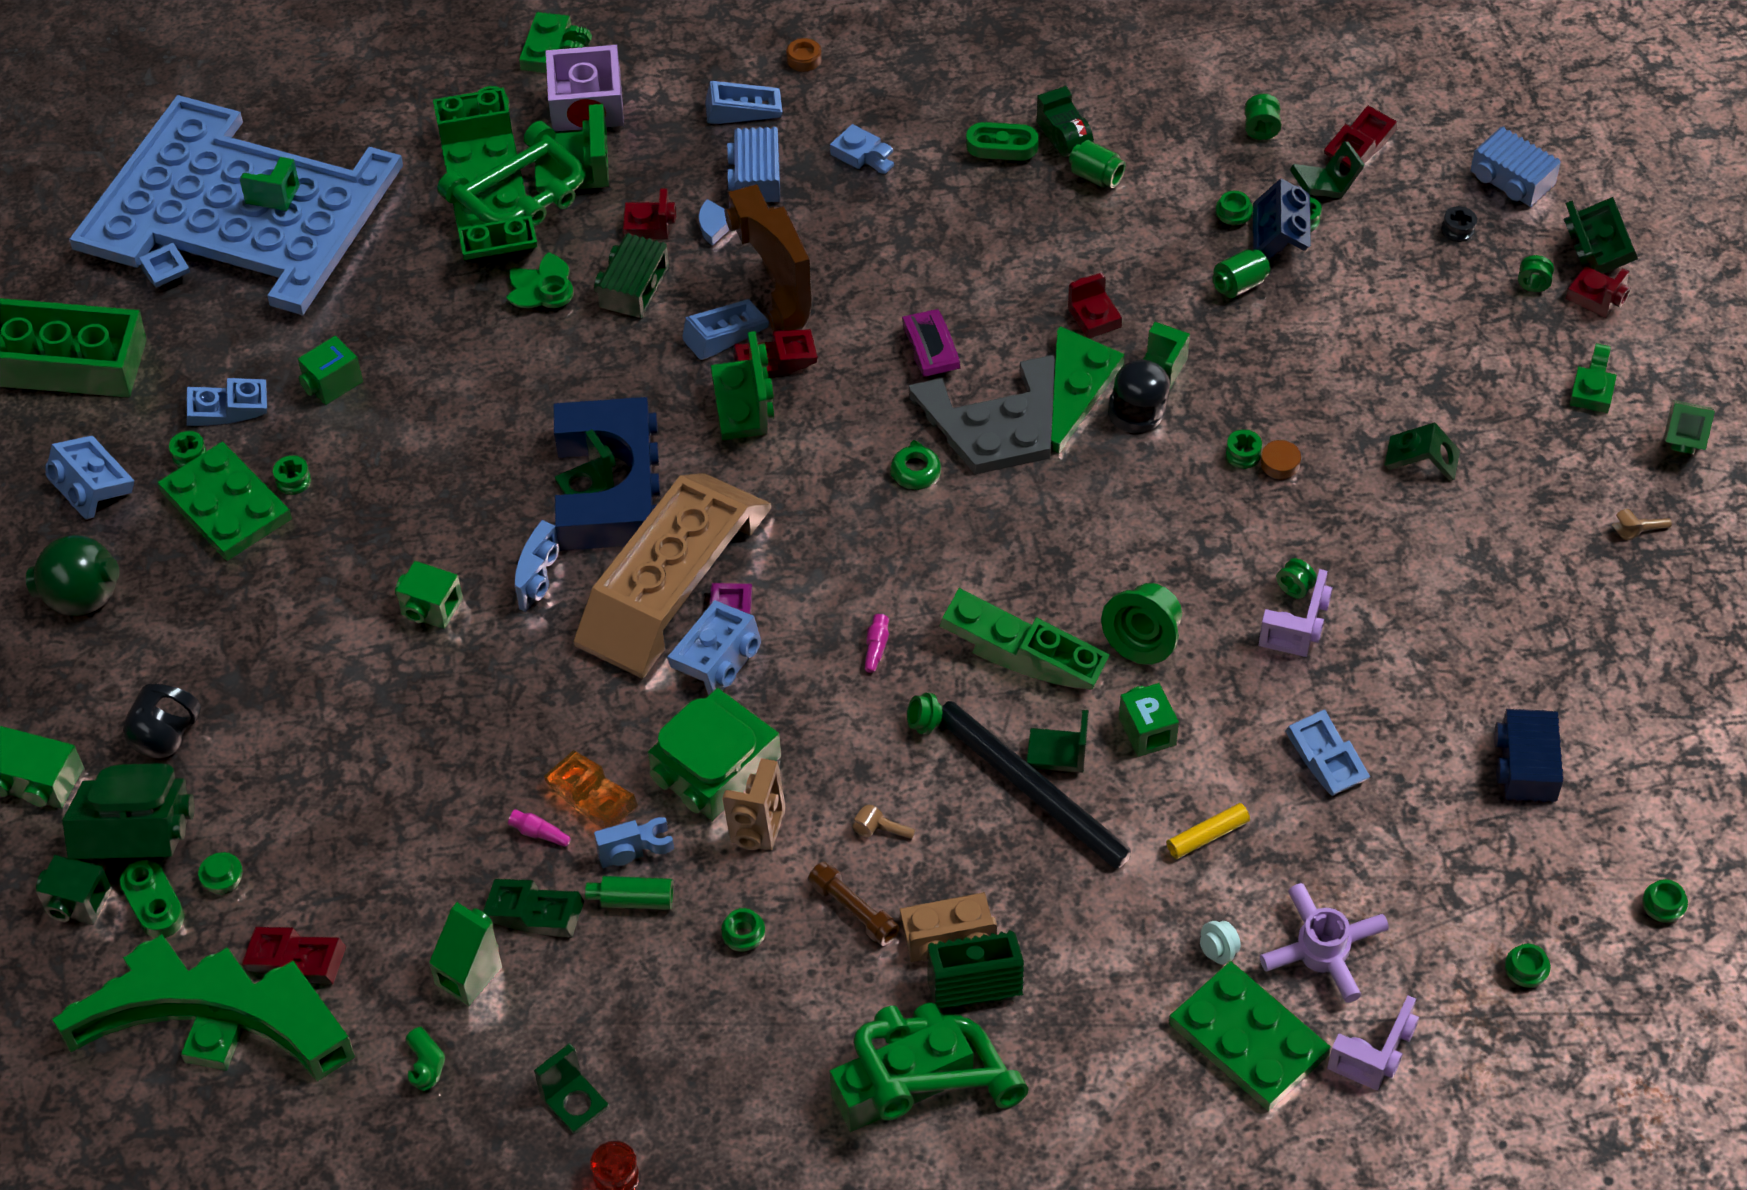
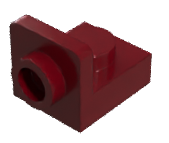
M660 188L659 202H625L624 236L630 233L632 236L636 234L639 238L643 236L645 239H668L669 224H676V203L669 202L668 188Z
M1585 266L1568 288L1565 299L1607 318L1615 306L1619 308L1623 306L1630 293L1631 287L1627 286L1630 271L1622 268L1615 279Z
M1102 272L1082 277L1069 284L1068 310L1089 339L1122 328V316L1105 292L1106 277Z

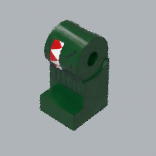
M1067 86L1037 95L1036 122L1063 157L1070 156L1077 144L1081 145L1086 140L1094 142L1091 127L1072 103V93Z

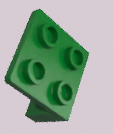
M603 104L589 105V120H583V132L556 133L555 141L574 155L585 168V179L577 189L609 187L608 144ZM549 154L535 161L536 190L538 192H543L551 180L560 179L562 181L571 175L568 169Z
M756 331L748 332L749 360L711 365L722 440L768 434V420L774 419L772 402L774 401L772 381L771 378H768L767 372L768 358L765 343L758 344Z

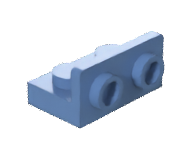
M93 436L51 444L49 459L45 466L46 476L85 519L94 518L98 501L132 493L134 486L133 478Z
M714 600L668 655L667 658L671 668L704 681L708 695L717 687L723 691L733 683L738 671L749 658L757 653L760 647L761 637L755 617Z

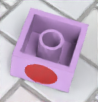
M617 45L546 50L548 103L552 129L555 132L583 129V120H589V105L603 104L606 127L624 126L621 73Z

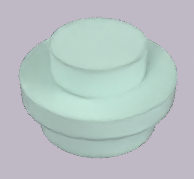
M1210 921L1204 924L1201 929L1200 945L1208 958L1222 965L1234 959L1235 954L1240 950L1241 942L1236 929L1229 922Z

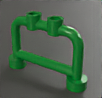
M537 121L529 126L524 135V143L529 147L528 149L470 182L458 171H449L439 180L437 192L449 203L460 202L484 223L532 215L533 224L537 226L545 219L547 213L545 208L554 203L560 209H566L573 203L575 199L574 190L582 185L586 174L583 164L555 141V131L545 122ZM547 154L551 155L571 172V175L562 181L560 179L551 180L546 185L545 190L533 198L529 195L522 197L517 202L516 207L506 213L494 212L476 197L479 193Z
M925 1003L919 1006L913 1012L912 1018H904L897 1006L884 1007L877 1012L874 1021L863 1024L855 1032L853 1043L856 1053L876 1088V1092L872 1096V1103L879 1116L884 1120H894L906 1114L914 1103L911 1093L988 1086V1091L999 1108L1013 1107L1020 1103L1028 1094L1029 1088L1020 1072L1017 1070H1007L988 1035L980 1025L961 1015H941L934 1003ZM953 1016L964 1037L971 1042L985 1068L890 1077L872 1044V1040L884 1038L887 1044H891Z

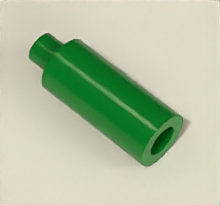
M603 876L601 883L587 882L585 887V899L600 900L602 908L672 910L674 882L670 878Z

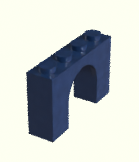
M647 397L554 403V436L558 458L589 456L585 432L593 429L603 446L607 445L614 458L622 460L632 469L623 482L609 490L594 493L555 495V528L559 551L624 547L657 506V504H653V497H661L659 473H652V466H659L658 442L651 443V436H658L657 413H649Z

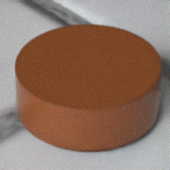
M808 38L792 41L786 49L789 67L799 72H808L816 69L822 61L821 46L816 41Z
M1276 440L1268 443L1263 448L1261 468L1268 476L1275 479H1288L1299 471L1301 452L1293 443L1285 440Z

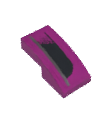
M939 309L902 317L903 330L913 346L914 360L923 376L961 369L954 342Z

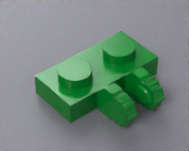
M536 12L519 59L520 69L547 73L546 50L586 47L587 45L589 46L593 35L586 27L571 25V19L568 15Z

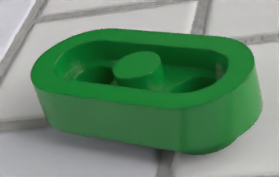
M980 122L972 125L967 130L966 148L971 155L978 158L1027 160L1037 153L1039 137L1037 131L1028 125Z
M149 860L137 861L129 865L121 875L120 885L143 931L153 938L161 934L165 938L174 935L182 927L185 914L162 868L157 863ZM142 877H147L142 882H136L138 879ZM160 908H165L163 912L159 914H153L154 911Z

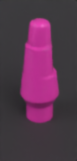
M875 614L872 625L867 629L866 644L868 649L864 669L868 673L876 671L889 638V617L883 614Z
M514 809L509 817L508 825L517 828L522 835L535 839L539 837L563 847H567L571 841L570 836L533 813H523Z

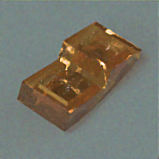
M575 750L544 775L546 783L583 816L602 829L618 825L638 807L634 794L607 779L602 766Z

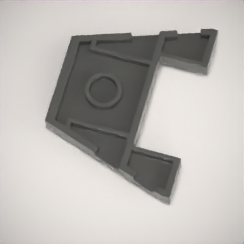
M1053 355L1020 362L1019 372L1027 393L961 407H952L942 378L909 385L910 400L915 405L919 404L926 412L928 421L934 427L938 426L947 436V443L974 474L1050 459L1055 360Z

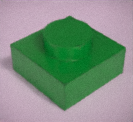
M196 1015L181 1053L184 1062L227 1071L242 1034L239 1023Z

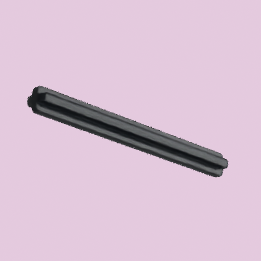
M947 701L942 706L943 713L940 722L1108 864L1113 868L1119 869L1129 860L1131 849L971 715L953 701Z

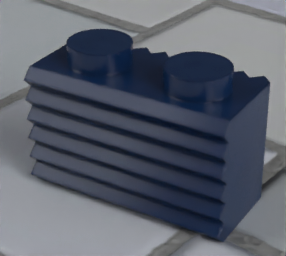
M1506 708L1503 722H1496L1494 745L1495 748H1502L1503 758H1498L1496 778L1497 783L1505 784V798L1507 800L1515 799L1519 801L1523 799L1526 802L1529 800L1534 802L1539 800L1546 802L1549 800L1552 803L1558 800L1564 777L1561 761L1558 711Z

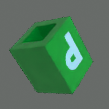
M1160 683L1147 687L1137 686L1127 693L1120 695L1119 720L1137 757L1177 745L1179 721Z

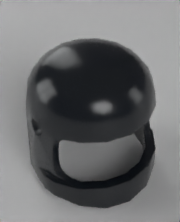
M1134 360L1123 365L1116 374L1113 392L1109 398L1108 414L1111 422L1118 429L1128 433H1143L1153 430L1163 420L1169 397L1170 380L1166 371L1160 365L1150 360ZM1120 396L1124 401L1135 406H1152V417L1145 422L1128 420L1116 411L1114 401Z
M147 684L140 690L125 718L123 727L124 738L136 752L146 757L156 759L169 757L181 746V737L188 726L195 724L200 714L201 705L196 697L182 689L163 684ZM162 698H171L181 704L189 712L190 716H175L161 710L156 705Z

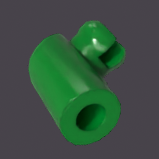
M417 1027L411 1030L405 1038L407 1045L418 1057L417 1062L413 1065L414 1071L408 1070L407 1076L412 1086L425 1091L433 1088L439 1082L445 1063V1054L423 1027Z

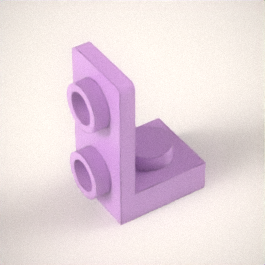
M1319 569L1306 618L1297 617L1288 612H1276L1265 609L1258 646L1307 657L1310 643H1319L1324 619L1317 618L1319 609L1327 611L1333 587L1325 586L1328 571Z
M1407 996L1382 1052L1374 1049L1363 1039L1349 1038L1339 1033L1332 1046L1327 1069L1378 1091L1384 1076L1393 1079L1403 1055V1053L1396 1051L1401 1039L1410 1042L1419 1021V1017L1412 1014L1416 998Z

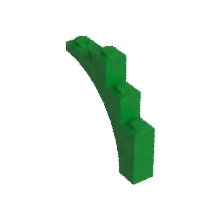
M163 934L151 941L139 944L132 953L123 957L129 970L128 973L109 980L100 990L82 1001L68 1005L61 1014L52 1018L70 1052L105 1035L136 1025L168 1020H195L196 1015L239 1023L242 1029L272 1041L296 1058L317 1082L355 1058L349 1036L294 961L289 962L283 967L272 969L262 980L254 984L227 947L217 954L206 956L196 967L188 971Z

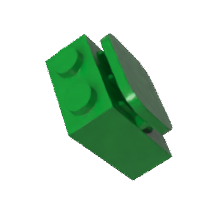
M717 687L707 698L691 701L662 727L658 734V743L648 751L650 776L660 788L664 790L671 789L679 795L689 810L697 814L701 812L713 821L724 811L722 798L725 790L743 793L746 790L749 775L756 774L761 758L777 761L781 757L780 733Z

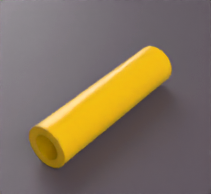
M1238 803L1166 841L1167 848L1175 859H1179L1250 822L1249 812L1242 803Z

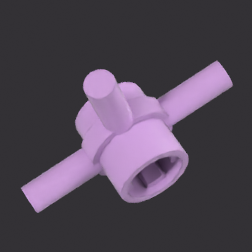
M1300 883L1292 886L1288 893L1304 925L1300 929L1298 942L1260 955L1263 969L1267 972L1302 960L1313 971L1321 973L1330 972L1346 1003L1356 1001L1361 997V992L1344 961L1349 956L1352 942L1388 931L1389 926L1386 917L1383 914H1379L1349 925L1347 918L1336 909H1317L1304 884Z

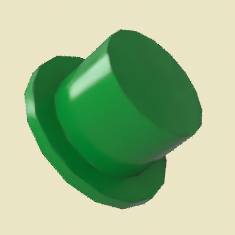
M1144 583L1137 586L1134 591L1126 590L1115 594L1103 607L1101 624L1103 634L1109 644L1120 655L1138 664L1153 665L1165 661L1176 649L1179 638L1177 627L1181 622L1183 614L1181 604L1170 590L1156 583Z

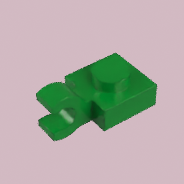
M1596 343L1590 367L1578 366L1570 406L1608 414L1617 374L1605 372L1611 346Z

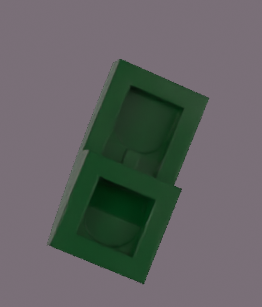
M494 879L483 912L493 923L529 933L572 938L584 899L579 891L539 890L533 880Z

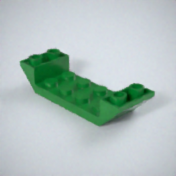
M504 87L433 99L446 172L458 171L470 182L517 155ZM521 170L479 193L476 197L494 212L506 213L513 210L517 202L526 196ZM460 202L453 203L464 260L538 247L532 215L484 223Z

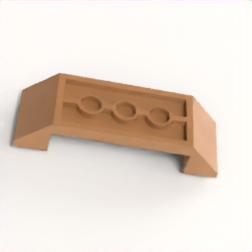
M705 473L680 475L592 587L573 641L574 646L643 679L665 651L664 628L738 530L751 536L771 510V503Z

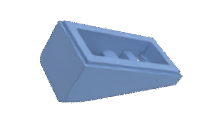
M710 81L705 100L707 123H733L781 118L782 116L780 88ZM762 101H768V104H762Z
M747 299L686 317L682 338L700 360H703L747 339L748 332L756 331L758 333L766 329L769 321ZM743 316L747 321L743 322L739 317Z

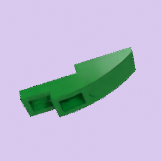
M958 588L939 624V627L975 644L972 653L981 658L1034 679L1073 688L1092 690L1110 654L1037 617L1031 625L961 588Z

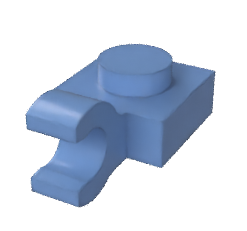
M854 124L849 126L830 144L832 156L857 169H860L866 163L876 171L886 174L894 166V162L887 159L893 153V148L886 143H881L879 137Z
M654 818L640 826H637L636 820L595 831L596 848L602 868L612 865H626L636 858L643 857V849L650 850L655 854L671 852L674 849L672 836L665 838L655 837L659 833L668 831L666 818Z

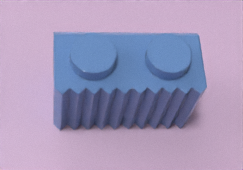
M1503 126L1474 151L1470 171L1481 182L1491 183L1503 190L1510 199L1514 201L1520 200L1532 207L1534 203H1537L1538 199H1541L1556 184L1561 161L1559 158L1555 159L1553 154L1548 155L1547 151H1542L1540 147L1536 148L1535 144L1530 145L1529 141H1524L1523 137L1518 138L1516 133L1512 134L1510 130L1506 131Z
M752 127L749 130L747 128L742 130L739 128L735 129L734 143H727L728 165H735V169H728V191L757 184L765 202H780L778 128L772 127L770 129L766 127L762 129L759 127L755 129Z

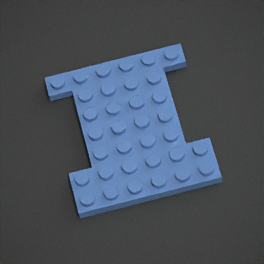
M177 95L69 240L72 250L136 268L141 264L139 257L148 254L155 243L165 246L174 243L179 250L278 277L279 279L267 295L269 305L304 315L402 169V156L368 147L353 170L345 169L232 138L243 123L241 112ZM280 157L294 159L300 187L287 211L245 204L240 184L242 173L271 175Z

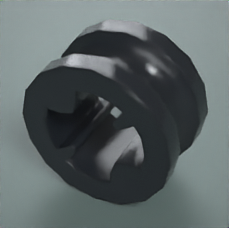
M1456 206L1449 208L1445 212L1444 221L1441 226L1442 234L1454 242H1464L1471 239L1477 225L1478 218L1476 214L1466 207Z

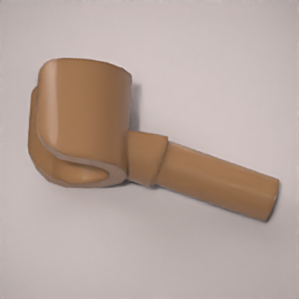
M1624 509L1616 515L1620 522L1612 524V527L1621 538L1630 541L1642 531L1671 528L1672 521L1670 518L1638 520L1630 509Z
M874 805L862 807L854 818L855 822L852 826L856 833L867 838L871 837L876 828L909 839H913L915 833L913 828L884 818L882 812Z

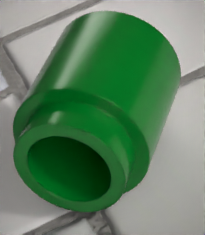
M1089 140L1084 141L1081 145L1077 144L1069 157V164H1071V172L1102 188L1106 186L1116 187L1122 179L1126 168V162L1120 159L1119 154Z
M1244 250L1215 265L1213 284L1219 293L1224 294L1228 298H1234L1264 282L1265 278L1270 274L1269 262L1266 256L1259 250Z

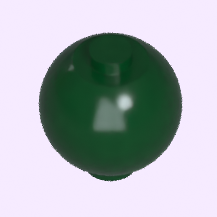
M80 535L65 536L46 546L38 556L35 566L28 568L26 572V586L32 597L41 598L54 611L69 616H82L100 609L110 599L119 578V565L110 552L98 541Z

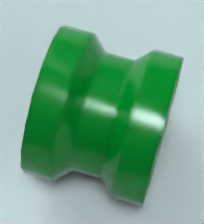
M1258 94L1249 98L1245 103V130L1250 137L1257 140H1267L1275 137L1281 131L1282 123L1279 116L1281 108L1276 97L1269 94Z

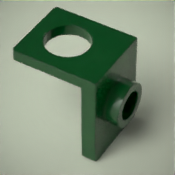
M1344 141L1325 168L1293 164L1289 170L1301 188L1316 197L1326 196L1342 199L1365 167V164L1351 144ZM1347 156L1350 159L1351 168L1348 175L1342 177L1339 172V165L1341 160Z
M1434 422L1390 436L1384 465L1389 470L1429 458L1449 481H1452L1456 477L1460 450ZM1441 444L1448 453V464L1442 458Z
M593 429L585 432L589 462L555 476V481L564 495L602 492L614 487L612 468L616 466L614 456L607 445L603 446ZM577 477H587L592 481L591 487L585 491H575L569 485Z
M1082 710L1080 732L1031 728L1027 763L1037 769L1083 773L1089 710Z
M570 1043L534 1070L540 1098L573 1134L578 1133L609 1108L608 1102L581 1074L576 1049ZM574 1094H584L591 1100V1105L584 1114L572 1115L564 1108L566 1100Z

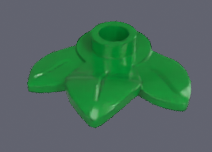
M548 252L542 258L539 270L511 268L510 280L515 290L506 296L507 301L520 308H533L540 305L557 308L566 305L571 301L574 294L573 286L568 280L570 272L567 263L557 255Z

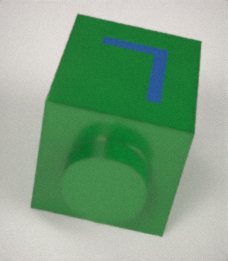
M336 335L298 358L302 374L298 377L301 386L308 395L312 396L315 394L325 405L363 383L358 357Z

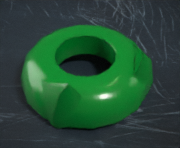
M913 440L910 446L904 447L895 454L891 462L890 474L900 486L907 489L921 490L929 488L937 482L941 475V463L938 456L931 449ZM920 458L927 463V466L923 470L913 471L905 463L909 459Z

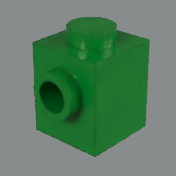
M1672 400L1663 437L1664 440L1672 443V450L1694 454L1696 448L1706 450L1715 410L1711 407Z
M414 561L408 572L399 577L395 587V595L398 598L402 615L413 622H425L442 629L447 627L463 600L457 574L418 561Z

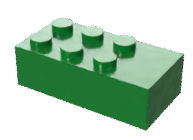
M0 298V387L130 398L147 341L140 310Z

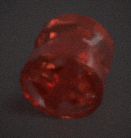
M608 1141L601 1144L593 1152L590 1167L597 1190L636 1189L639 1183L637 1158L634 1150L627 1143Z

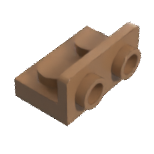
M761 758L756 774H750L748 777L745 793L725 790L722 800L731 842L748 850L760 848L772 851L786 807L778 761Z
M985 892L899 908L900 921L911 962L920 960L928 962V945L931 942L937 944L939 941L946 943L948 939L954 942L957 938L964 940L965 937L972 939L974 936L981 937L983 934L990 936L991 933L997 935L996 919L991 917Z

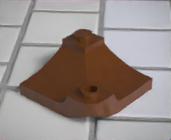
M757 184L728 192L729 208L724 210L728 228L730 231L736 230L742 245L750 243L759 253L775 287V290L771 292L772 309L767 310L768 320L773 332L778 330H802L809 319L812 308L810 259L785 207L768 208Z

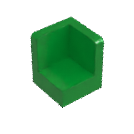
M280 157L271 175L242 173L240 177L245 204L278 210H288L300 187L294 159Z
M1154 322L1148 333L1147 353L1143 360L1157 363L1166 371L1171 389L1188 359L1190 334Z

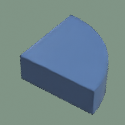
M707 199L699 212V225L704 239L713 246L729 231L725 218V209Z

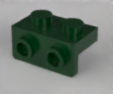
M1614 197L1580 211H1577L1573 200L1565 203L1570 216L1564 218V222L1571 238L1579 237L1580 243L1574 245V248L1582 266L1590 264L1592 269L1604 274L1638 260Z

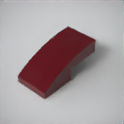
M1367 105L1351 126L1345 124L1324 149V154L1332 158L1342 143L1346 141L1351 144L1360 159L1365 163L1398 130V123L1391 117ZM1347 156L1344 157L1340 163L1351 168L1350 159Z
M811 329L774 331L772 342L758 343H765L768 378L787 375L817 363L818 356ZM748 343L734 345L733 355L735 362L749 360Z
M255 927L241 965L246 970L266 975L272 969L283 967L289 962L294 961L309 983L333 985L347 946L339 937H301L293 927Z

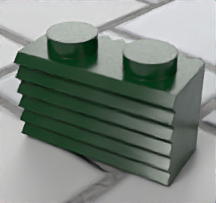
M627 233L619 246L614 245L612 247L608 260L609 266L605 272L600 271L597 274L594 292L598 294L600 308L643 318L649 303L652 301V297L655 295V291H657L658 286L663 281V276L666 275V270L669 268L667 244L664 242L659 243L657 240L652 241L650 238L645 239L643 236L639 238L636 234L632 236L630 233Z
M1009 930L1006 934L1001 931L998 935L991 933L990 936L983 934L981 937L974 936L972 939L965 937L964 940L957 938L954 942L948 939L946 943L939 941L937 944L931 942L928 945L927 982L933 1003L936 1004L937 1008H954L963 1004L988 1000L999 1001L1007 997L1023 995L1024 960L1015 932Z

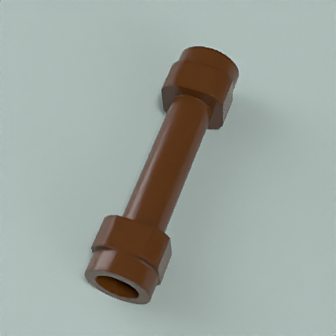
M822 861L812 869L808 876V882L823 897L830 894L866 926V935L874 942L886 946L897 936L900 926L894 922V918L884 910L877 913L842 882L841 872L833 865Z

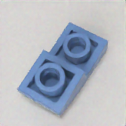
M227 378L226 388L187 387V426L229 424L267 414L266 379Z
M541 520L527 540L516 569V595L519 609L524 612L535 601L541 600L546 594L549 587L546 566L553 564L559 553L556 528L544 520Z

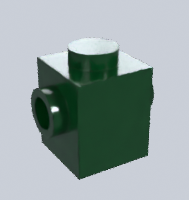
M54 855L48 868L40 873L36 883V893L45 912L50 917L62 922L72 919L91 925L95 924L112 890L102 866L94 865L87 859H68L58 855Z

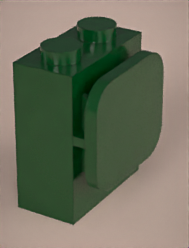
M120 764L101 770L95 780L82 781L62 819L68 859L173 856L179 840L185 838L187 821L192 820L194 817V797L192 794H187L185 778H175L174 768L168 764Z

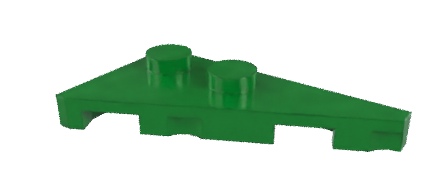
M1061 326L1057 329L1051 435L1052 451L1060 454L1124 365L1125 357L1124 353Z

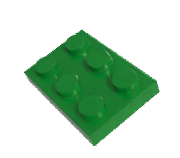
M223 441L157 482L160 492L226 561L292 520L290 509Z
M1232 961L1228 962L1169 1016V1025L1268 1112L1329 1056L1331 1050L1329 1044Z

